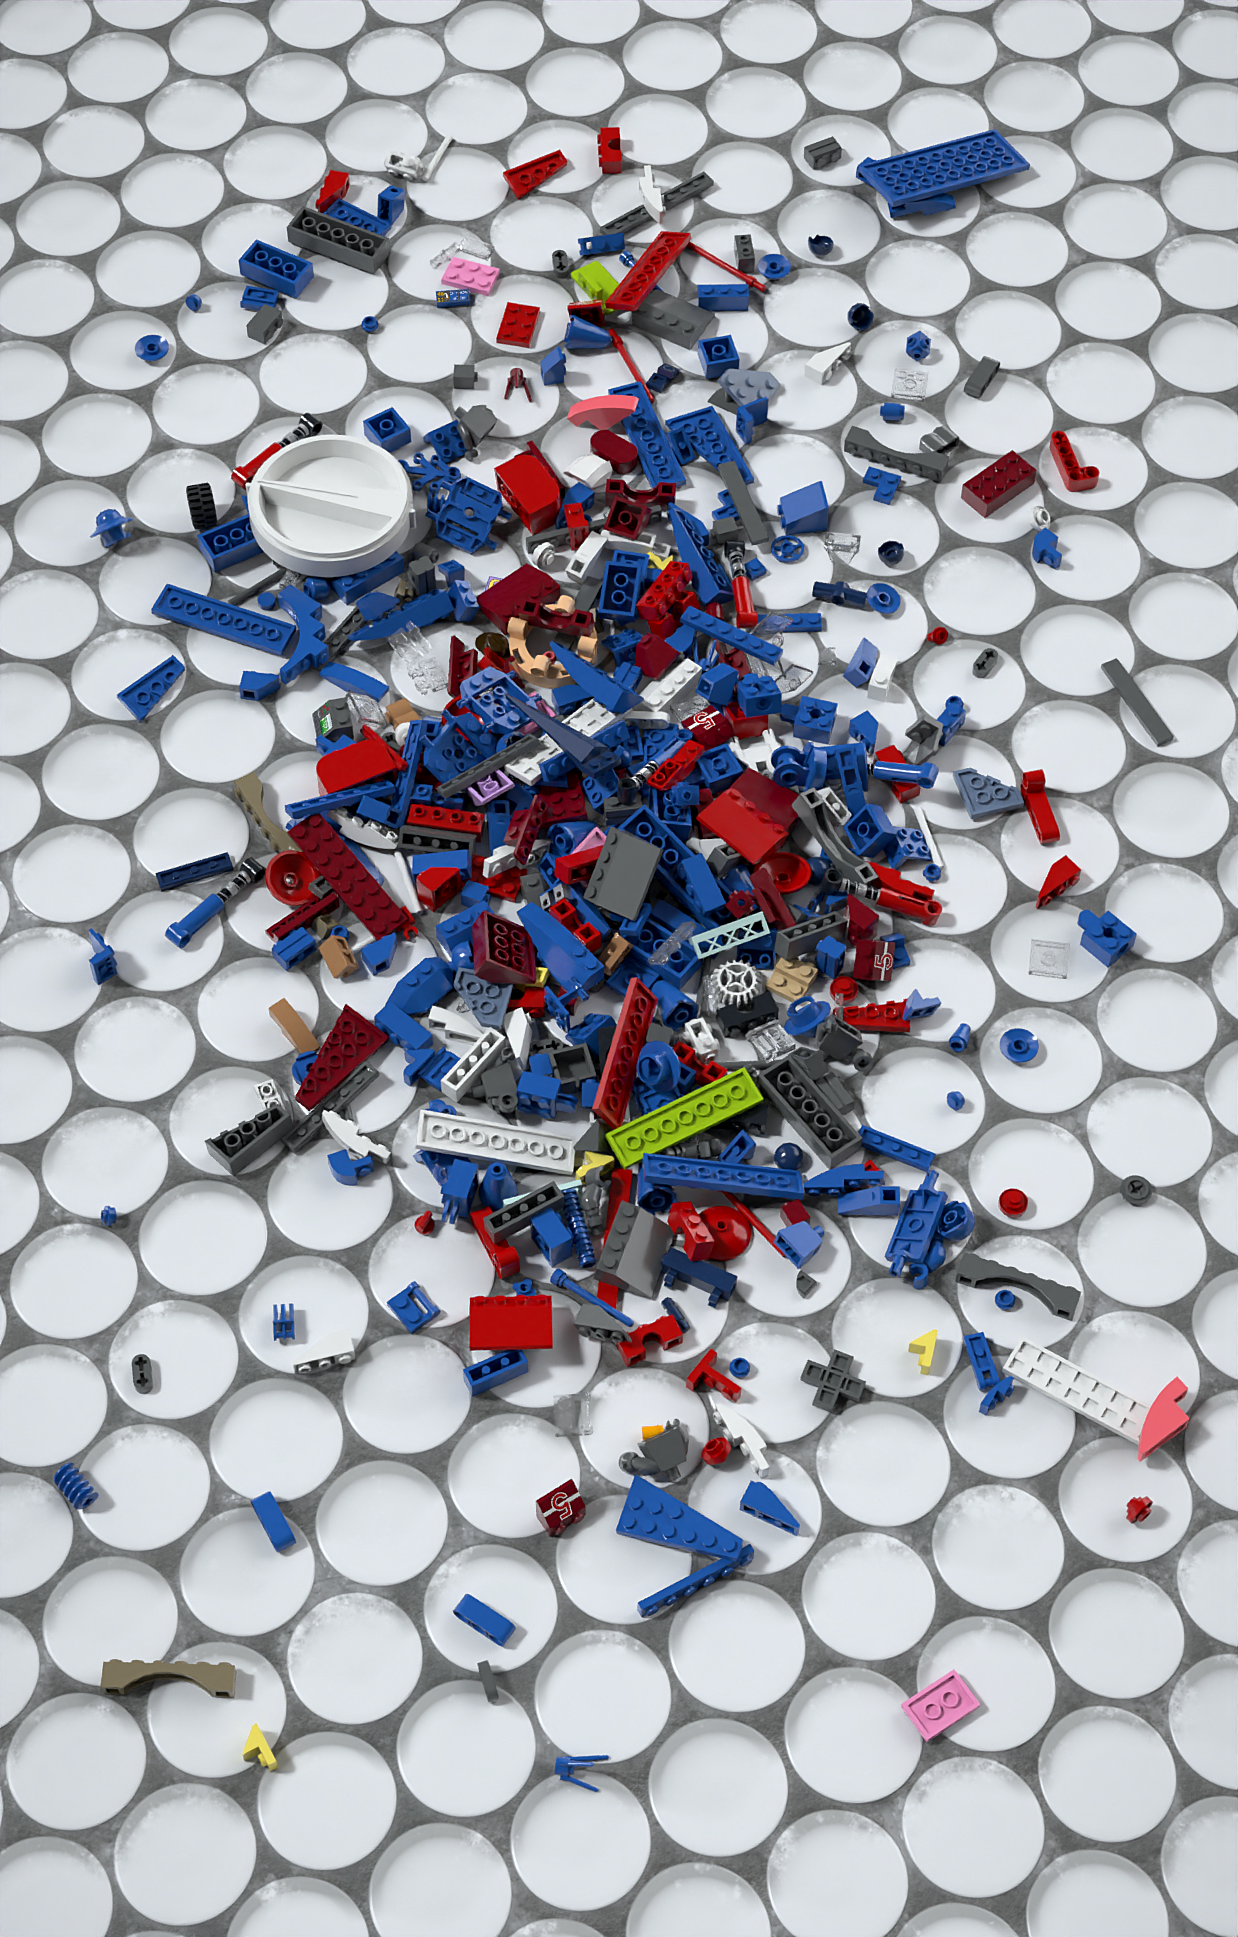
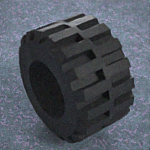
M206 482L187 486L186 494L193 527L195 529L217 526V514L210 484Z

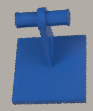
M575 977L568 979V983L573 989L559 998L553 994L548 986L544 988L545 1009L550 1016L553 1015L555 1017L558 1027L561 1030L564 1029L567 1034L571 1029L570 1017L564 1006L577 995H579L583 1002L590 998L585 992L584 986L579 984Z

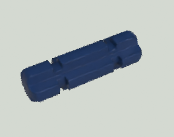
M665 1298L661 1305L667 1310L668 1315L672 1314L682 1333H686L690 1330V1325L687 1321H684V1316L678 1307L675 1306L672 1298Z

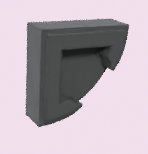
M800 1270L796 1279V1288L800 1296L805 1298L816 1286L817 1281Z

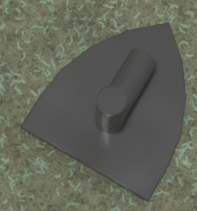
M723 388L717 390L708 400V403L737 415V408L740 407Z

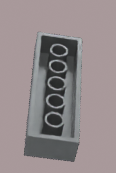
M302 206L286 227L288 242L372 274L377 272L390 254L389 238Z
M790 1055L758 1074L757 1087L829 1170L861 1150L862 1137Z

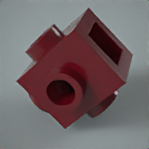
M742 889L739 892L735 890L728 897L730 901L725 905L734 917L739 920L743 915L747 917L754 910L752 906L755 903L752 900L755 898L748 890L745 892ZM738 901H744L745 905L739 906Z

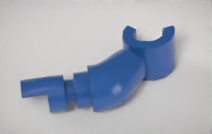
M936 1230L923 1263H912L909 1265V1273L912 1275L921 1274V1276L915 1277L913 1281V1287L917 1290L927 1286L929 1281L928 1272L932 1273L944 1264L946 1259V1249L943 1245L944 1239Z

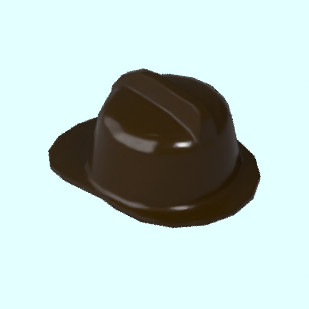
M485 632L476 638L475 646L483 655H485L484 648L488 647L504 660L510 657L509 641L503 634Z

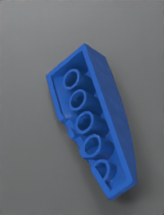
M671 508L672 526L679 554L683 563H689L693 576L691 585L700 596V602L708 606V604L713 602L721 605L734 600L732 583L721 564L717 565L713 560L714 554L703 546L705 541L693 531L695 527L683 510Z
M435 588L400 606L401 610L387 613L388 618L385 619L384 617L373 621L372 627L367 625L347 637L349 640L359 641L394 636L424 625L425 627L435 623V619L448 617L454 608L446 590Z
M553 641L550 642L555 655L570 676L586 692L594 697L593 700L600 705H606L605 709L609 712L623 714L643 701L644 698L619 680L607 676L606 672L594 667L592 663L580 658L578 654L567 647Z
M533 902L517 911L520 921L529 933L534 946L538 949L540 957L545 962L550 975L567 992L573 989L568 983V979L571 977H575L577 982L584 986L585 992L604 979V965L550 914Z

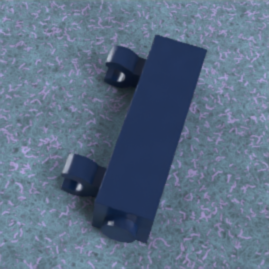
M672 1247L668 1254L665 1253L661 1259L662 1273L666 1274L664 1278L665 1287L671 1289L675 1279H678L710 1293L708 1306L716 1308L720 1298L729 1301L737 1286L738 1276L702 1260L690 1261L686 1253Z

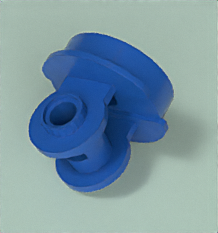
M808 742L802 751L793 746H782L771 754L770 759L772 766L775 768L773 777L776 784L786 788L798 786L799 795L813 787L816 791L822 789L827 770V753L824 748L815 747L813 742Z

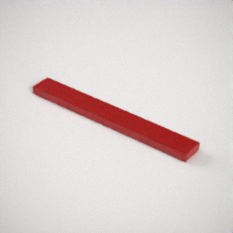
M613 1168L603 1248L621 1201L629 1203L633 1174L631 1169ZM599 1281L597 1298L616 1309L619 1288Z

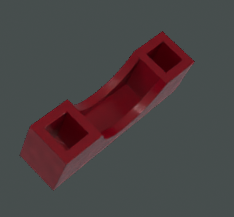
M607 479L605 506H612L614 497L618 496L647 507L660 505L661 509L668 510V503L675 504L676 483L659 482L652 489L637 490L628 486L624 480Z
M523 598L518 612L519 618L528 621L530 626L579 637L585 636L590 638L595 624L593 613L575 609L571 613H561L546 607L541 601Z

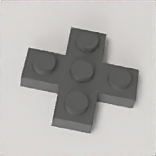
M834 1349L828 1366L807 1360L800 1380L819 1387L812 1403L813 1406L832 1413L839 1395L859 1402L866 1381L848 1375L854 1356Z

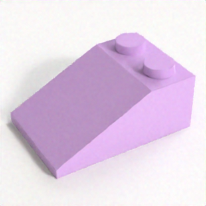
M497 769L467 786L464 790L469 800L475 806L484 805L515 785Z

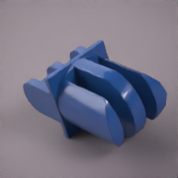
M289 1303V1319H286L285 1304H281V1319L279 1320L277 1304L273 1305L274 1341H277L279 1338H283V1340H286V1338L295 1339L293 1303Z

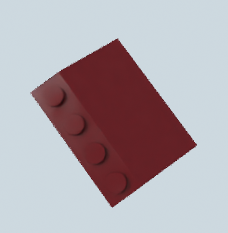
M526 563L478 595L476 599L480 607L479 610L506 636L509 634L507 628L511 617L519 619L518 612L523 598L541 601L544 605L553 604L560 598V585L547 573Z
M748 767L730 788L739 791L742 797L747 801L753 802L756 808L768 814L771 820L784 827L785 831L789 834L780 848H782L801 820L792 807L793 802L799 795L785 787L779 786L775 781Z
M483 910L472 925L475 976L491 983L535 984L537 981L535 951L529 933L523 926Z

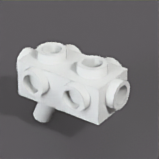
M390 151L384 160V165L389 174L394 176L401 174L407 180L417 179L418 175L421 176L424 170L420 158L414 155L406 156L401 151Z
M703 1017L692 1019L685 1023L683 1037L686 1043H691V1048L695 1050L696 1057L701 1062L710 1063L711 1060L714 1061L718 1056L720 1045L718 1040L712 1036L710 1024H706Z

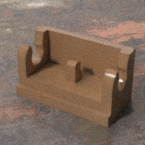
M617 932L598 958L604 965V973L609 976L614 973L634 946Z
M331 935L318 947L333 978L338 979L342 974L344 978H347L360 968L345 937Z

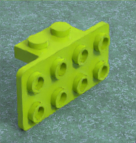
M594 261L571 272V278L591 300L603 299L604 306L606 300L619 285L599 261ZM605 306V315H610L618 311L613 309H606Z

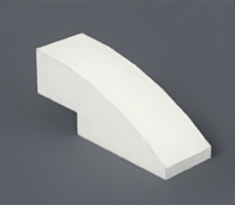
M432 1006L428 1017L429 1029L445 1032V1039L474 1045L483 1035L474 1025L459 1015L446 1009Z

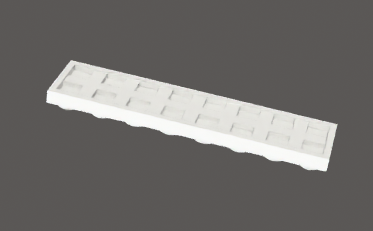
M592 699L562 721V723L590 737L619 721L630 713L633 708L623 714L619 712L614 714L605 709L606 705H600ZM547 734L539 738V746L504 765L505 771L530 786L543 778L539 764L563 752Z
M1023 1336L1021 1337L1005 1363L1002 1372L1138 1445L1142 1427L1151 1405Z

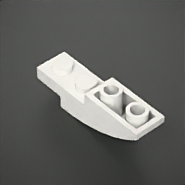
M651 165L644 166V177L639 178L640 197L648 213L659 224H662L663 217L666 216L665 206H662L664 205V195H661L660 188H656V183L653 184L655 182V173L651 172Z
M606 530L601 532L602 536L608 538L604 546L605 548L614 551L616 549L647 554L651 551L661 561L668 558L671 546L655 541L656 535L642 532L637 540H633Z
M344 807L330 810L327 815L342 826L339 833L356 842L384 849H395L398 846V836L394 832L384 829L377 821L370 819L365 824L359 817L348 813Z
M535 840L526 865H522L513 856L516 845H504L494 849L493 856L484 860L483 875L486 878H490L514 866L523 869L542 860L545 854L549 853L550 841Z
M323 1111L322 1120L327 1130L347 1152L357 1159L371 1156V1158L387 1165L391 1155L387 1147L373 1144L366 1136H358L359 1127L353 1121H345L333 1111Z
M720 1403L715 1404L713 1417L718 1425L721 1424L724 1429V1437L728 1442L732 1443L733 1447L740 1445L742 1453L745 1456L748 1455L751 1460L750 1466L754 1473H758L760 1478L768 1476L769 1465L763 1457L766 1454L767 1446L761 1436L738 1413Z

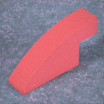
M605 395L589 398L572 405L567 420L576 427L588 420L599 430H606L635 412L639 398L625 395Z
M1178 1377L1166 1385L1150 1407L1139 1438L1137 1451L1139 1462L1184 1430L1188 1425L1190 1418L1177 1405L1179 1401L1185 1398L1188 1387Z

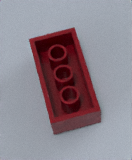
M1011 450L965 482L962 486L961 499L986 518L1035 483L1037 470Z

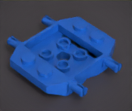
M467 476L455 481L453 484L442 480L440 487L450 492L440 513L436 514L427 510L425 517L435 522L436 538L469 554L474 553L483 545L495 550L498 543L489 540L488 535L498 516L508 520L512 516L511 513L503 510L501 493ZM471 509L474 515L471 517L467 516L465 510ZM448 519L454 522L455 524L467 528L470 531L477 533L478 536H475L449 522H446V520Z
M488 667L461 683L462 699L457 701L456 704L459 708L466 706L472 713L480 716L484 722V725H482L484 732L491 730L493 733L508 734L526 726L532 720L505 698V693L538 709L536 703L542 700V696L538 693L533 697H529L511 680L517 677L516 671L512 670L505 674L492 667ZM496 685L498 686L494 690L488 692L487 694H483L480 698L476 700L474 699L476 696L482 694L490 688Z
M444 709L441 715L447 720V723L442 728L440 734L432 742L425 734L419 739L426 746L424 750V766L442 784L495 754L497 740L489 732L482 730V724L470 712L455 717L447 709ZM456 728H458L472 742V744L481 752V754H479L477 750L473 748L464 739V737L458 733ZM455 749L459 750L460 752L459 759L456 758L454 755Z

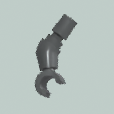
M718 1138L700 1140L699 1145H697V1142H683L660 1152V1155L692 1159L699 1158V1155L701 1158L715 1157L721 1154V1146Z
M603 1165L591 1168L586 1172L585 1180L588 1186L581 1197L582 1211H585L586 1216H589L588 1224L592 1237L605 1233L602 1216H599L598 1213L600 1212L599 1206H601V1188L609 1186L611 1181L600 1180L599 1174L603 1170Z

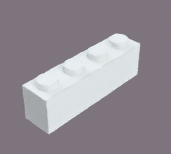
M490 1027L441 1080L442 1093L458 1102L481 1077L480 1075L501 1055L502 1049L506 1047L505 1037Z

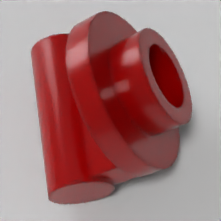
M939 626L927 634L926 637L928 641L932 640L935 644L940 645L947 640L948 632L944 627Z
M425 1211L424 1215L418 1217L415 1221V1229L420 1234H429L435 1228V1222L432 1218L433 1214L430 1211Z

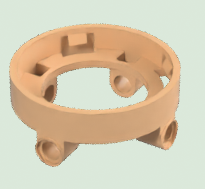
M562 595L557 604L545 606L557 612L571 613L575 610V601L569 596ZM511 617L507 628L510 656H514V652L518 651L524 662L521 664L518 657L512 662L517 673L529 683L543 688H559L577 683L570 674L562 675V673L567 672L562 664L551 665V660L544 655H537L535 659L532 658L526 649L525 642L527 635L534 626L528 625V621ZM594 627L590 638L580 637L577 652L580 658L589 661L593 666L598 654V640Z

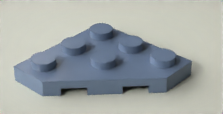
M730 368L717 381L739 406L766 396L770 399L781 386L770 372Z
M971 767L953 771L954 781L970 819L1024 806V801L1018 788L1012 785L1010 787L1006 786L1000 780L989 775H981Z
M459 967L454 981V988L482 1027L501 1030L515 983H491L475 976L474 970Z

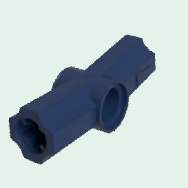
M816 581L814 582L812 596L829 599L836 605H844L846 603L864 608L867 593L852 589L847 583L841 581L835 584Z

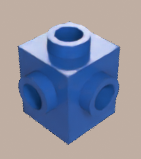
M922 331L907 337V355L916 362L926 358L930 354L931 339Z
M678 782V786H672V790L669 793L672 805H678V809H689V805H699V786L689 785V782Z

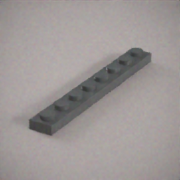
M702 172L661 194L664 195V205L662 206H665L667 211L714 186V180L705 172ZM642 204L601 226L600 232L603 235L625 234L651 220L653 217Z
M660 505L649 507L652 509V513L647 525L661 522L662 509ZM607 518L588 522L589 534L593 531L601 535ZM568 527L526 537L527 553H534V550L545 542H549L554 548L570 544Z

